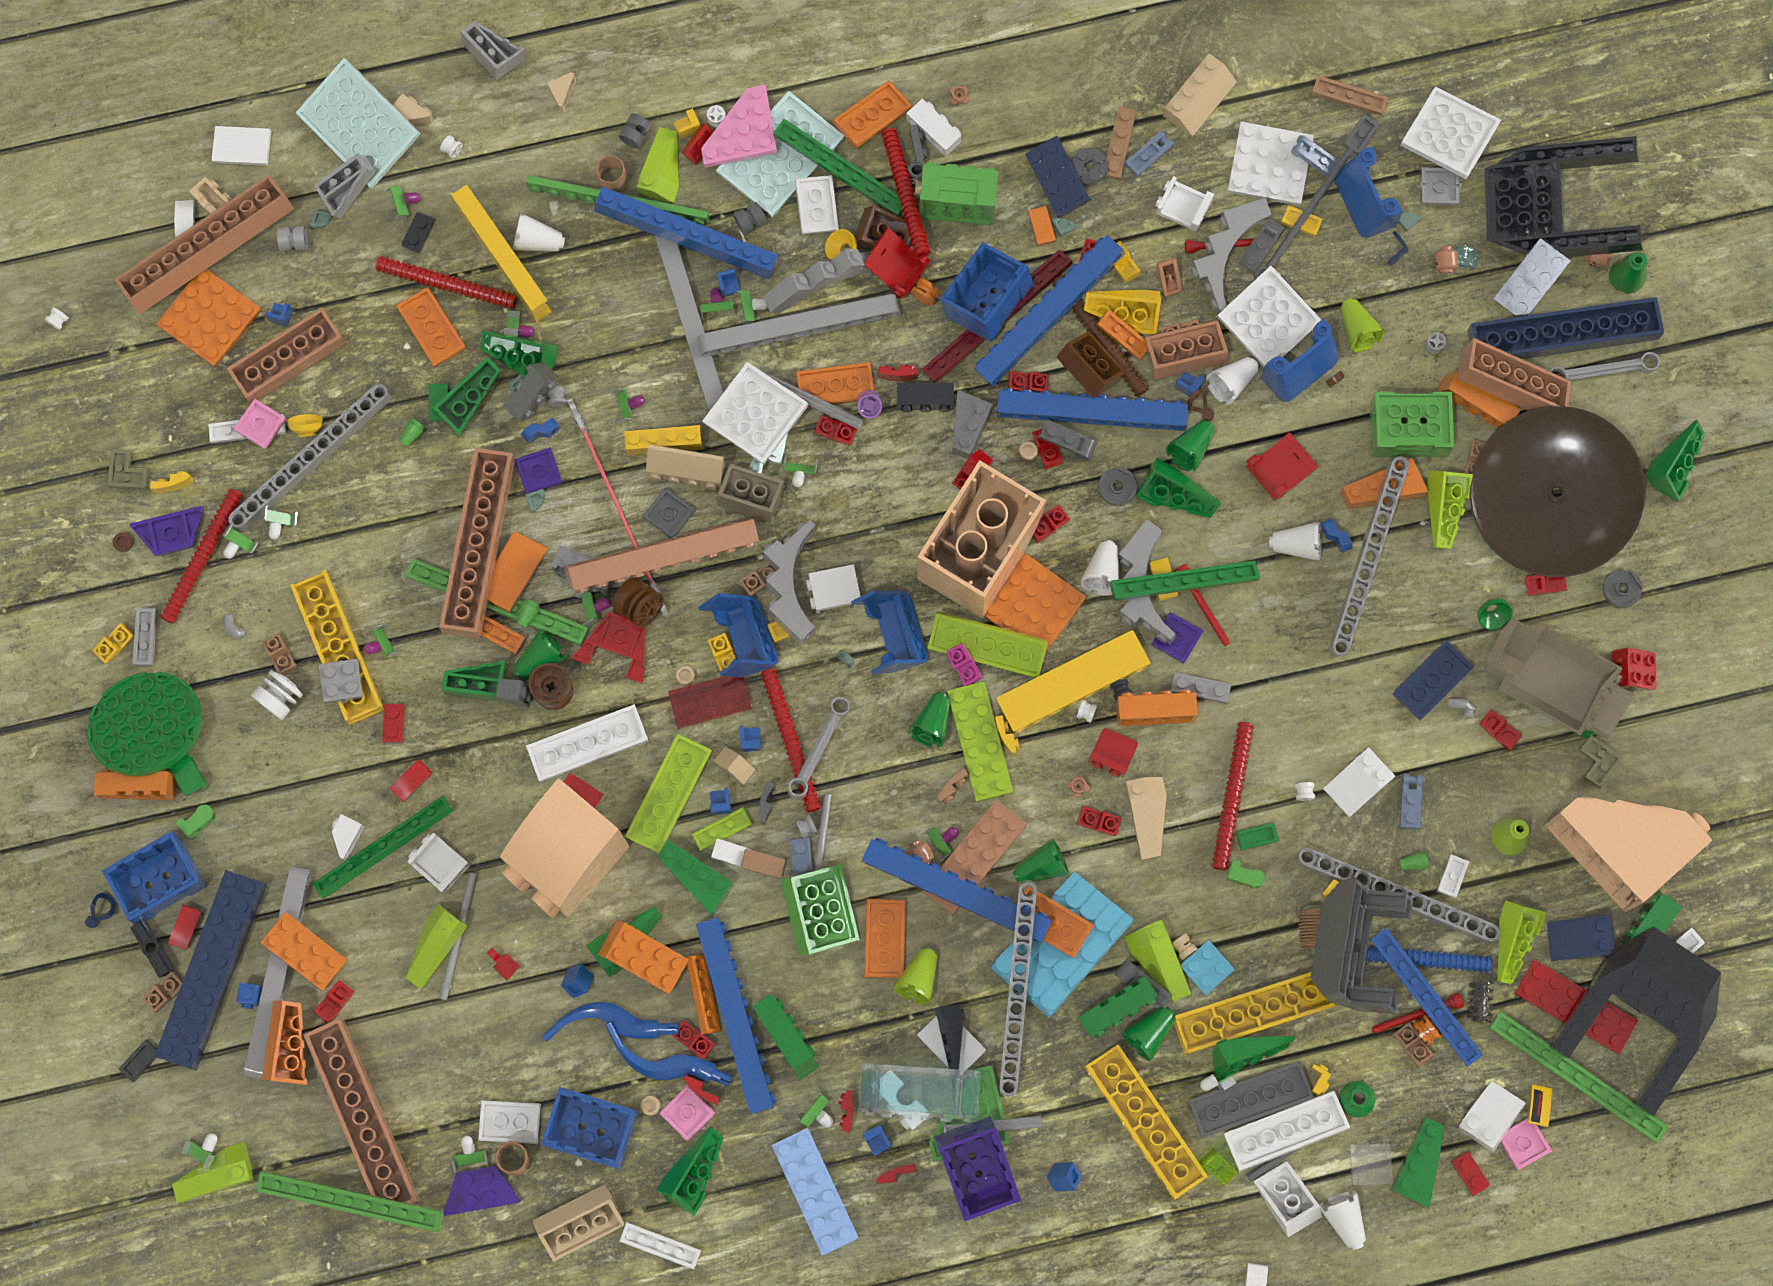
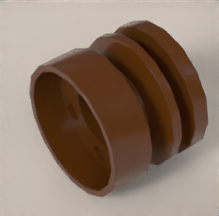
M632 577L619 587L614 596L612 606L616 612L626 618L628 617V620L636 626L643 628L656 619L662 609L664 598L661 593L648 587V584L641 579Z
M546 663L533 670L529 677L530 692L541 707L556 711L570 703L574 687L568 674L562 667ZM555 686L556 690H552V692H550L549 689H553Z

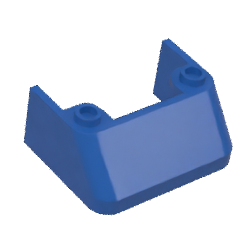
M873 590L851 601L852 605H864L867 616L872 619H878L888 654L882 656L881 666L872 669V674L893 673L921 665L928 661L927 649L912 598L906 591Z
M718 593L698 607L701 611L713 612L714 619L718 624L728 626L738 659H734L731 661L730 666L720 671V676L744 677L772 668L778 663V656L761 604L755 597Z

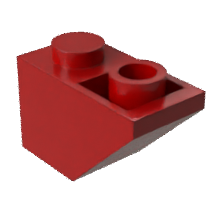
M978 449L969 456L952 484L961 490L979 461L991 466L994 460L981 449Z

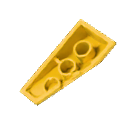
M1152 290L1086 292L1084 311L1102 317L1107 310H1111L1135 332L1156 335L1161 294L1160 291Z

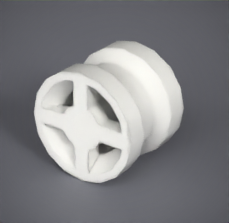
M718 105L711 106L707 111L708 123L713 128H717L726 117L725 110Z
M449 135L443 140L440 151L448 153L449 157L454 159L461 152L463 144L460 141L456 142L454 137Z
M53 307L51 314L46 316L44 320L54 328L61 330L62 323L67 321L68 317Z
M1082 700L1076 718H1084L1087 722L1091 723L1097 705H1090L1087 701Z
M1304 782L1295 784V789L1297 790L1296 800H1314V783Z

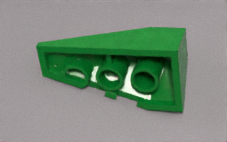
M482 330L480 349L494 359L500 360L508 368L515 370L521 374L520 376L525 378L529 372L526 368L530 364L543 362L549 369H552L556 362L558 345L523 337H506L502 333Z

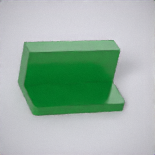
M187 753L181 760L169 767L185 796H189L199 789L204 792L210 788L191 754Z

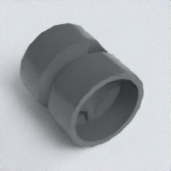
M632 113L626 121L627 126L622 128L618 137L628 146L638 149L644 141L643 135H647L652 125L642 116Z
M757 202L747 206L746 211L741 209L733 214L735 222L743 235L753 231L754 226L758 228L767 223L766 217Z

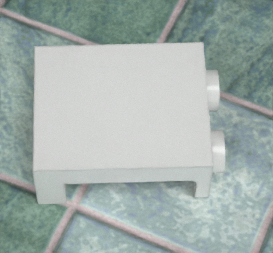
M1173 176L1172 180H1168L1165 184L1163 191L1166 192L1164 196H1160L1155 205L1158 207L1156 214L1197 232L1213 201L1214 194L1207 191L1205 195L1177 182V177Z
M854 564L809 573V579L806 580L808 591L812 590L813 598H810L811 607L816 609L817 614L822 610L852 605L851 601L861 597Z
M432 833L422 840V846L418 850L414 849L410 853L407 862L445 895L470 867V864L435 833Z

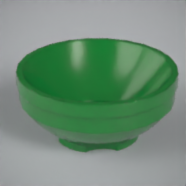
M1496 598L1486 601L1479 608L1477 617L1484 629L1496 630L1502 628L1511 620L1513 611L1507 601ZM1496 605L1493 611H1487L1489 606Z
M1353 1081L1342 1088L1339 1094V1103L1342 1110L1349 1116L1363 1117L1368 1115L1374 1108L1376 1098L1373 1089L1368 1084L1361 1081ZM1359 1092L1364 1095L1365 1100L1362 1104L1354 1102L1353 1096L1355 1093Z

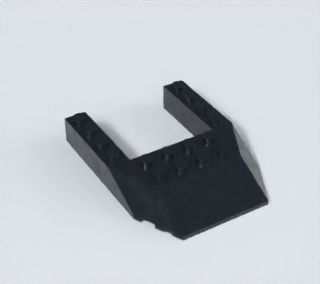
M1636 136L1523 147L1515 151L1516 153L1499 160L1497 164L1490 165L1484 169L1487 241L1525 255L1529 254L1540 238L1566 257L1643 251L1641 225L1565 232L1562 169L1639 162Z
M1653 927L1614 948L1548 1047L1563 1057L1569 1058L1610 996L1614 995L1676 1037V1040L1633 1102V1105L1648 1115L1654 1116L1698 1051L1716 1018L1721 972Z

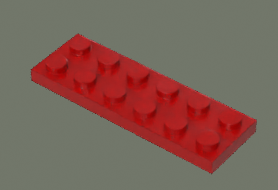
M1532 960L1514 995L1564 1023L1586 990L1536 960ZM1606 1002L1584 1036L1620 1055L1638 1020Z

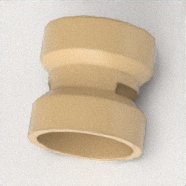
M1187 933L1172 943L1173 948L1179 952V957L1182 960L1198 949L1195 944L1190 942V937Z

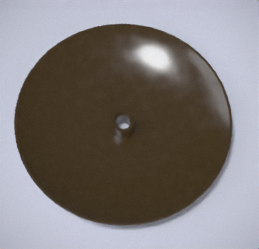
M1550 406L1527 411L1506 422L1485 443L1472 471L1470 504L1474 521L1480 534L1490 548L1503 560L1520 570L1540 576H1575L1596 569L1611 560L1632 538L1641 520L1645 505L1646 487L1644 472L1639 457L1629 440L1606 419L1589 411L1574 407ZM1554 488H1560L1563 494L1560 497H1554L1551 491Z

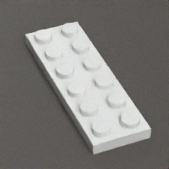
M634 704L534 742L526 747L538 780L543 782L648 741V738Z
M1332 1091L1224 1133V1137L1238 1171L1241 1172L1349 1130L1350 1126L1335 1091Z

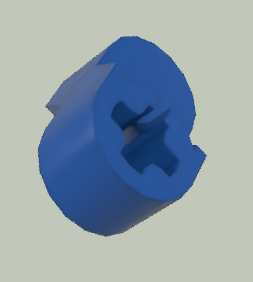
M551 418L542 425L531 423L522 431L521 436L527 443H532L539 437L551 438L559 431L561 426L554 418Z
M1333 519L1321 522L1325 538L1335 541L1341 553L1353 548L1349 534L1338 530Z

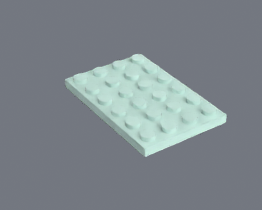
M345 58L296 112L344 162L357 153L367 157L375 170V173L367 183L370 188H373L421 135Z
M790 91L770 111L774 131L781 121L786 119L832 151L845 139L841 132ZM776 137L778 153L722 164L716 169L718 175L751 202H757L762 211L771 218L796 193L795 179L808 178L819 167Z

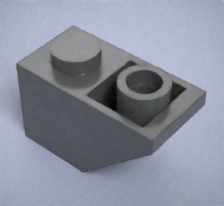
M499 679L496 698L502 702L529 708L530 702L533 701V695L530 692L529 686L519 680Z

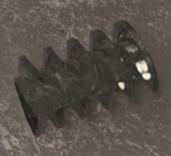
M1475 981L1468 984V987L1474 990L1468 991V995L1473 998L1468 999L1467 1002L1473 1006L1467 1007V1010L1472 1012V1014L1467 1015V1019L1476 1023H1492L1486 1017L1492 1016V1013L1488 1012L1487 1009L1493 1008V1006L1488 1004L1487 1001L1493 1000V997L1487 994L1493 992V989L1488 988V985L1494 983Z

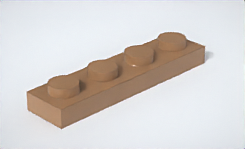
M1317 75L1312 95L1379 116L1383 115L1388 100L1387 96Z
M1118 106L1106 158L1109 164L1106 178L1121 180L1136 110Z

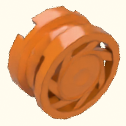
M922 278L917 281V286L911 290L912 295L927 306H933L935 298H938L941 293L937 287L934 288L931 282Z
M1424 1015V1020L1414 1022L1413 1026L1419 1032L1421 1038L1425 1042L1427 1041V1045L1430 1046L1436 1038L1440 1039L1442 1034L1431 1019Z

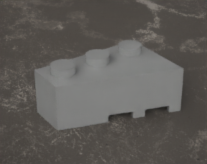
M473 22L461 31V43L496 80L525 61L524 48L510 43V40L495 35V32L477 22Z
M357 153L317 182L314 187L332 216L342 218L373 176L375 170L366 156Z

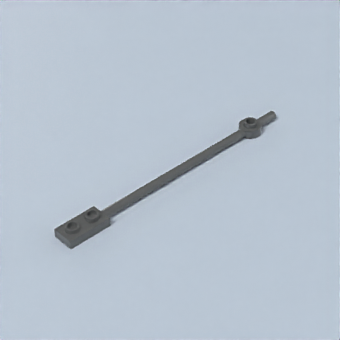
M1363 114L1342 144L1347 149L1267 265L1255 270L1253 274L1254 281L1260 276V273H1263L1270 266L1274 268L1352 153L1357 155L1364 148L1379 126L1372 118Z

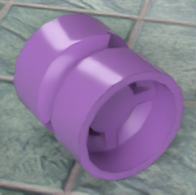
M872 390L861 392L857 397L858 411L865 418L871 419L878 416L882 410V402L878 393Z

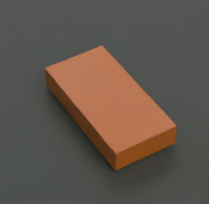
M1047 207L1028 210L1037 246L1055 243L1056 239Z

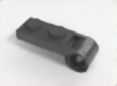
M916 124L909 126L915 161L909 165L910 179L922 182L923 164L927 154L925 147H921L923 135L921 130L918 131ZM914 170H919L922 173L919 175H915L912 172Z
M1268 218L1239 261V264L1254 273L1275 242L1280 238L1285 227Z
M1048 419L1039 436L1040 439L1066 449L1084 461H1090L1097 444L1093 439Z
M1126 959L1114 975L1126 985H1130L1146 974ZM1146 975L1158 993V996L1155 998L1157 1001L1152 1005L1159 1009L1167 1003L1172 995Z

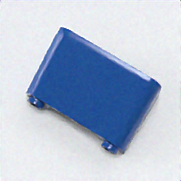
M1372 146L1361 150L1343 166L1335 178V184L1360 236L1365 238L1395 228L1403 212L1398 201L1394 198L1381 200L1368 173L1370 167L1375 164L1377 159Z
M1324 318L1313 328V335L1311 336L1313 341L1312 347L1292 363H1289L1284 357L1277 356L1265 364L1260 378L1281 401L1289 402L1337 364L1339 354L1332 328Z

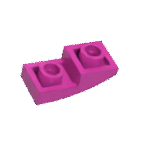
M963 643L946 652L953 669L957 670L964 686L971 685L983 678L974 659Z

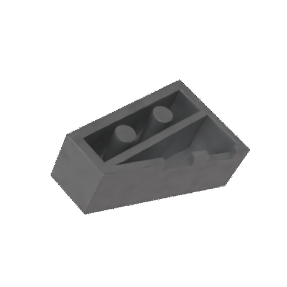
M543 362L528 365L526 368L529 371L525 378H520L518 381L520 385L511 392L502 406L518 421L529 420L535 413L533 411L535 407L541 405L546 399L545 394L553 390L557 384L555 381L559 376Z
M960 390L957 392L952 453L968 459L973 454L992 412V404Z
M559 545L551 568L556 576L567 579L563 566L593 558L583 556ZM608 581L606 586L599 588L589 586L588 588L608 595L613 582Z

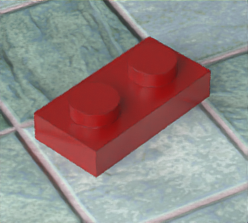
M702 123L681 151L692 164L697 165L703 157L701 148L713 134V131L707 124Z
M384 704L383 743H403L404 704Z
M1469 1151L1451 1161V1164L1472 1196L1477 1195L1490 1186Z

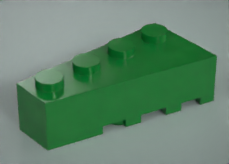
M487 356L432 408L433 412L458 438L461 437L497 381L501 370Z
M667 840L657 855L658 859L713 918L733 888V882Z

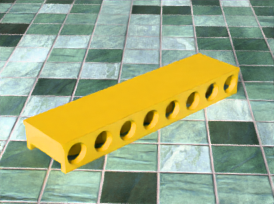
M467 184L456 192H452L451 196L456 208L535 322L538 323L539 320L551 313L546 304L548 302Z
M324 570L316 576L297 584H291V589L322 664L358 659L363 698L351 699L346 703L338 701L345 721L351 725L384 711L383 704L329 573Z
M1131 630L996 697V702L999 704L1013 734H1016L1109 688L1110 684L1116 681L1127 679L1147 669L1151 663L1134 631Z
M1311 972L1176 1015L1174 1016L1176 1020L1174 1025L1184 1055H1188L1216 1046V1043L1223 1039L1228 1041L1233 1038H1241L1334 1008L1335 1003L1330 1002L1321 994L1310 978Z
M1115 1045L1084 1066L1173 1200L1208 1177L1119 1045Z

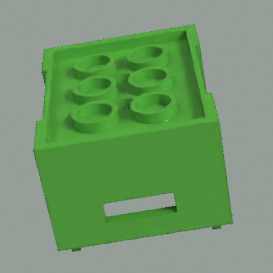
M933 162L923 164L920 193L921 219L994 226L998 171L995 168L984 167V169H976V166L966 165L964 168L957 167L958 165L955 164L942 166L939 163Z
M1375 392L1370 402L1372 457L1449 456L1454 448L1452 392H1432V394ZM1406 418L1408 423H1401V419ZM1425 418L1427 420V423L1422 424L1420 422V419Z

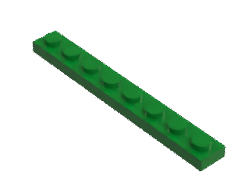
M783 119L774 131L773 136L887 212L896 216L901 212V202L897 193L786 119Z
M1256 561L1111 580L1109 584L1113 600L1118 601L1258 581L1260 576Z
M444 795L315 881L313 884L322 899H325L452 813L454 810Z

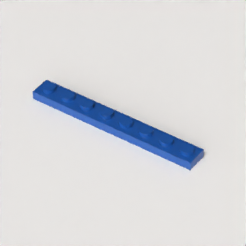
M1385 927L1370 938L1371 942L1465 1066L1468 1067L1483 1055L1389 930Z

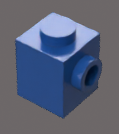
M239 983L236 1002L242 1004L241 1008L253 1009L254 1006L258 1007L263 987Z

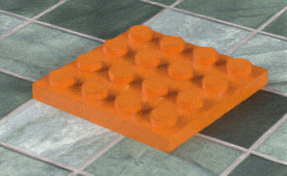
M206 269L188 283L157 321L156 325L216 368L262 309Z
M1024 553L983 617L999 628L1048 640L1047 652L1087 597Z

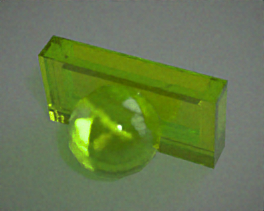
M1214 1148L1198 1161L1203 1168L1224 1186L1239 1173Z

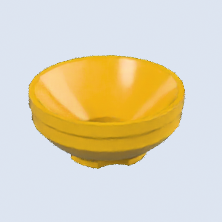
M846 229L834 231L828 237L825 244L827 257L832 260L842 252L845 245H849L850 249H856L857 241L855 236Z
M302 414L288 419V427L298 434L299 437L313 436L322 426V417L319 415Z

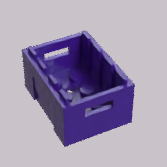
M990 1116L934 1137L964 1221L1021 1201L996 1126ZM971 1152L976 1153V1157L973 1159L969 1158ZM978 1170L982 1171L980 1177L975 1176V1172Z

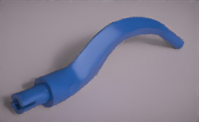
M596 1002L570 1011L559 1019L542 1037L547 1042L566 1024L584 1018H598L606 1023L612 1021L618 1034L635 1039H659L660 1035H679V1023H660L659 1019H638L620 1006L608 1002Z
M612 1021L605 1024L619 1054L628 1065L640 1074L654 1080H671L684 1077L685 1075L693 1076L708 1083L711 1079L729 1087L733 1075L715 1069L716 1064L684 1054L674 1055L655 1062L647 1061L626 1048Z

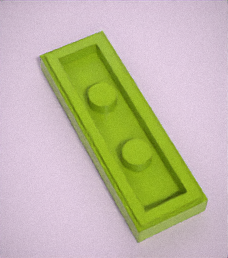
M742 807L692 833V836L701 852L715 845L717 839L724 840L751 826L752 823Z

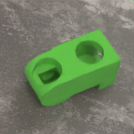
M201 805L190 818L185 820L181 817L176 823L187 837L193 839L215 820L216 812L208 805Z
M1232 860L1227 881L1250 888L1262 886L1265 881V875L1262 871L1239 867L1241 861Z

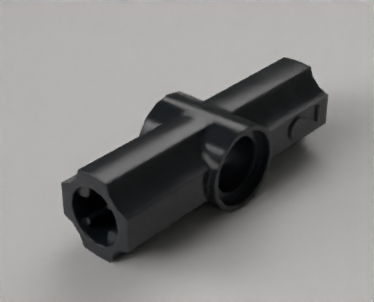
M146 919L133 924L130 929L157 976L162 978L175 970L163 950V945L157 940ZM155 944L156 950L150 954L149 947Z

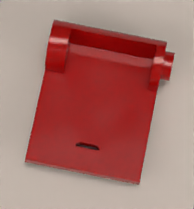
M886 228L865 259L864 264L892 290V294L901 299L907 298L931 261L928 257L916 258L915 252L890 228Z
M1290 432L1262 455L1256 456L1254 454L1246 461L1248 463L1246 468L1274 501L1282 498L1319 468Z

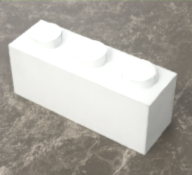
M921 99L907 112V121L911 125L917 124L918 131L921 130L922 135L945 157L961 143V132L955 126L952 127L943 114L939 115L930 102Z

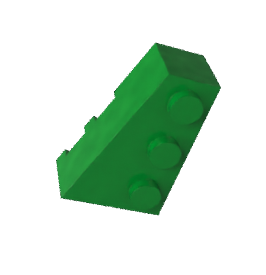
M505 660L490 664L485 663L474 667L468 666L444 671L441 690L445 695L502 702L496 698L499 679H506L508 664Z

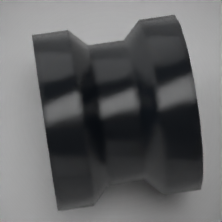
M1122 679L1110 684L1111 690L1114 691L1113 697L1115 700L1123 693H1132V690L1128 688V679Z

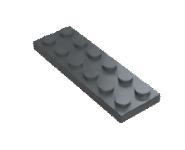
M1298 1061L1236 1083L1226 1090L1222 1088L1190 1099L1188 1102L1201 1138L1312 1100L1314 1097L1301 1062Z

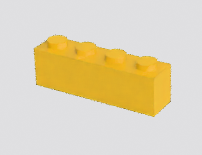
M700 425L624 431L627 456L647 454L648 445L685 451L703 450Z

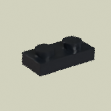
M417 212L402 241V247L419 254L435 220Z

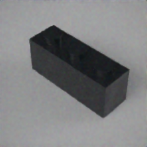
M897 383V410L906 413L912 412V410H920V412H931V410L949 412L954 410V383Z

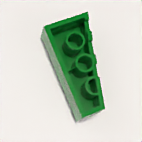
M1658 890L1649 901L1650 904L1646 910L1644 909L1639 915L1637 924L1628 931V937L1624 943L1653 927L1664 934L1683 906Z
M1144 975L1078 1018L1089 1036L1095 1035L1098 1038L1106 1033L1105 1028L1110 1025L1113 1028L1123 1022L1122 1018L1126 1015L1132 1017L1140 1012L1139 1007L1144 1004L1148 1007L1156 1002L1155 998L1158 996V993L1148 977Z
M770 994L752 1006L799 1080L819 1068L813 1057L816 1054L810 1044L805 1045L803 1042L805 1036L800 1028L797 1030L792 1024L795 1021L790 1013H784L782 1009L785 1006L779 997L775 999L773 994Z
M1427 1117L1422 1119L1390 1188V1191L1425 1209L1430 1208L1445 1127Z

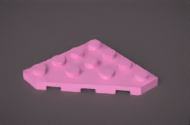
M766 85L747 88L703 145L701 150L705 168L778 153L775 136H773L774 129Z

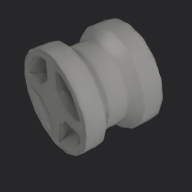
M1439 332L1431 333L1425 343L1426 350L1431 354H1439L1445 347V336Z
M554 387L553 390L547 392L549 396L548 406L561 407L567 404L564 398L565 388Z
M807 815L803 820L798 819L795 821L803 838L807 837L809 833L817 832L810 815Z

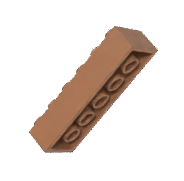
M321 307L226 369L251 404L254 398L259 400L345 345L346 342Z
M1475 338L1468 342L1461 350L1458 380L1528 411L1550 406L1568 407L1572 381Z
M996 800L945 861L940 870L946 873L950 870L958 874V878L965 881L967 878L976 882L978 887L1025 830L1027 824ZM922 890V893L953 917L960 909L959 906Z

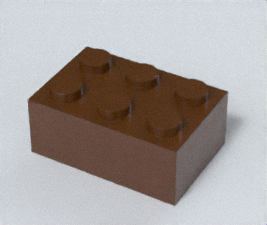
M1090 331L1068 342L1056 356L1093 398L1115 386L1126 373Z

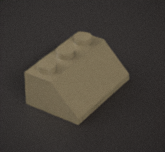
M730 464L717 495V506L771 523L778 506L784 481Z

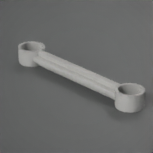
M1647 352L1640 359L1569 370L1556 366L1549 372H1559L1563 378L1569 381L1636 370L1652 373L1658 368L1660 358L1653 352ZM1646 357L1652 358L1655 361V367H1646L1643 359Z
M836 697L832 700L830 715L798 777L792 779L789 783L788 794L792 799L801 800L806 796L808 790L807 783L840 719L846 717L849 712L850 704L846 698ZM835 703H843L846 706V711L838 713L833 709V705ZM796 783L801 784L805 791L802 794H795L792 792L791 786Z

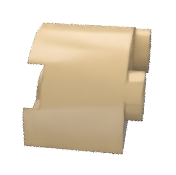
M206 177L189 191L209 215L232 200L227 193L221 194L217 190L219 186L213 179L208 180Z

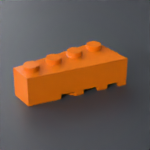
M1458 370L1445 375L1436 392H1452V405L1464 406L1465 412L1476 416L1481 415V420L1498 429L1506 422L1515 418L1521 410L1510 402L1458 380Z
M1412 458L1407 460L1409 468L1398 501L1424 498L1428 493V489ZM1402 464L1394 465L1395 469L1401 471ZM1386 469L1342 488L1340 494L1348 510L1375 505ZM1390 479L1389 487L1395 489L1396 482ZM1387 497L1383 498V504L1390 503Z
M103 769L102 772H95L93 795L104 799L175 801L177 781L171 772L160 771L147 776H125L112 772L109 769Z
M273 1000L261 1080L307 1085V1078H305L306 1061L303 1055L304 1040H302L301 1003Z

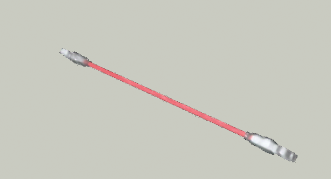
M571 398L567 401L573 413V419L587 441L634 548L638 547L588 437L583 417L577 411ZM645 571L649 587L661 593L649 571ZM664 603L661 609L663 616L668 614Z

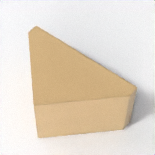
M572 72L547 83L549 91L562 113L565 112L576 83L575 74Z
M726 746L713 761L743 785L756 771L743 757Z

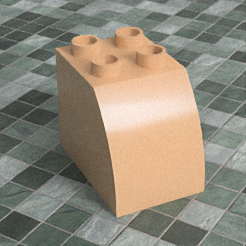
M979 461L918 555L917 579L980 618H983L1026 550L1040 521L1046 500L982 461Z
M558 778L525 818L500 855V858L507 864V867L501 874L523 894L530 886L533 887L536 893L531 899L552 919L559 911L569 918L630 847L616 826Z

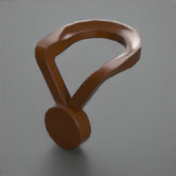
M1204 388L1198 389L1187 400L1188 409L1202 413V418L1205 421H1211L1214 419V411L1207 408L1206 390ZM1201 393L1204 409L1193 407L1192 401Z

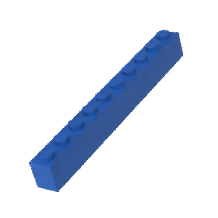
M605 187L601 188L595 203L594 212L766 279H769L778 256Z
M1108 235L1104 238H1099L1095 243V247L1091 251H1086L1081 257L1082 260L1078 264L1071 266L1068 270L1069 273L1055 283L1056 287L1052 291L1048 290L1042 296L1043 300L1038 305L1034 304L1029 309V314L1025 318L1021 317L1016 322V327L1012 331H1007L1002 337L1003 340L998 345L994 344L985 358L982 357L977 361L976 373L993 387L1124 255V250Z
M1011 388L999 390L997 417L1041 421L1048 419L1054 422L1185 431L1188 404H1184L1182 401L1166 403L1164 400L1159 399L1153 402L1146 401L1143 398L1127 400L1126 397H1116V399H1112L1105 395H1099L1095 398L1089 397L1087 394L1072 396L1070 393L1065 392L1059 394H1052L1049 391L1033 393L1032 390L1018 392Z
M877 837L875 840L871 838L861 862L1015 932L1017 905L1012 903L1013 899L1005 895L1001 897L994 895L995 891L990 888L984 887L981 889L976 886V882L970 879L961 880L958 878V874L950 870L946 873L940 870L941 867L935 863L930 862L928 865L922 862L923 858L915 854L909 856L904 854L905 850L900 847L894 846L891 848L886 845V841ZM1023 905L1020 908L1023 914L1031 912L1030 907L1027 905ZM1039 911L1037 914H1034L1032 940L1042 943L1051 920L1048 919V915ZM1021 925L1018 928L1022 934H1026L1030 930L1027 925Z
M718 917L697 923L696 927L750 1114L753 1115L773 1109V1103H776L773 1091L769 1092L767 1086L771 1082L768 1072H763L762 1065H765L762 1053L758 1054L756 1048L760 1044L757 1034H752L751 1027H754L751 1015L747 1016L745 1010L749 1006L746 996H741L740 989H743L740 977L736 978L734 972L738 968L735 958H730L729 952L732 951L729 940L725 941L723 934L727 932L724 921L720 922Z

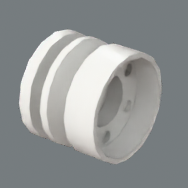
M271 670L268 674L275 680L271 682L264 678V682L269 687L265 689L258 686L250 696L283 721L290 712L285 703L288 701L296 705L297 702L291 697L292 694L298 698H301L303 694L288 678Z

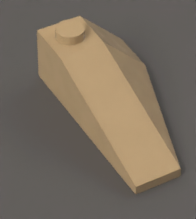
M1144 777L1126 781L1124 786L1141 860L1160 857L1167 798L1163 777Z

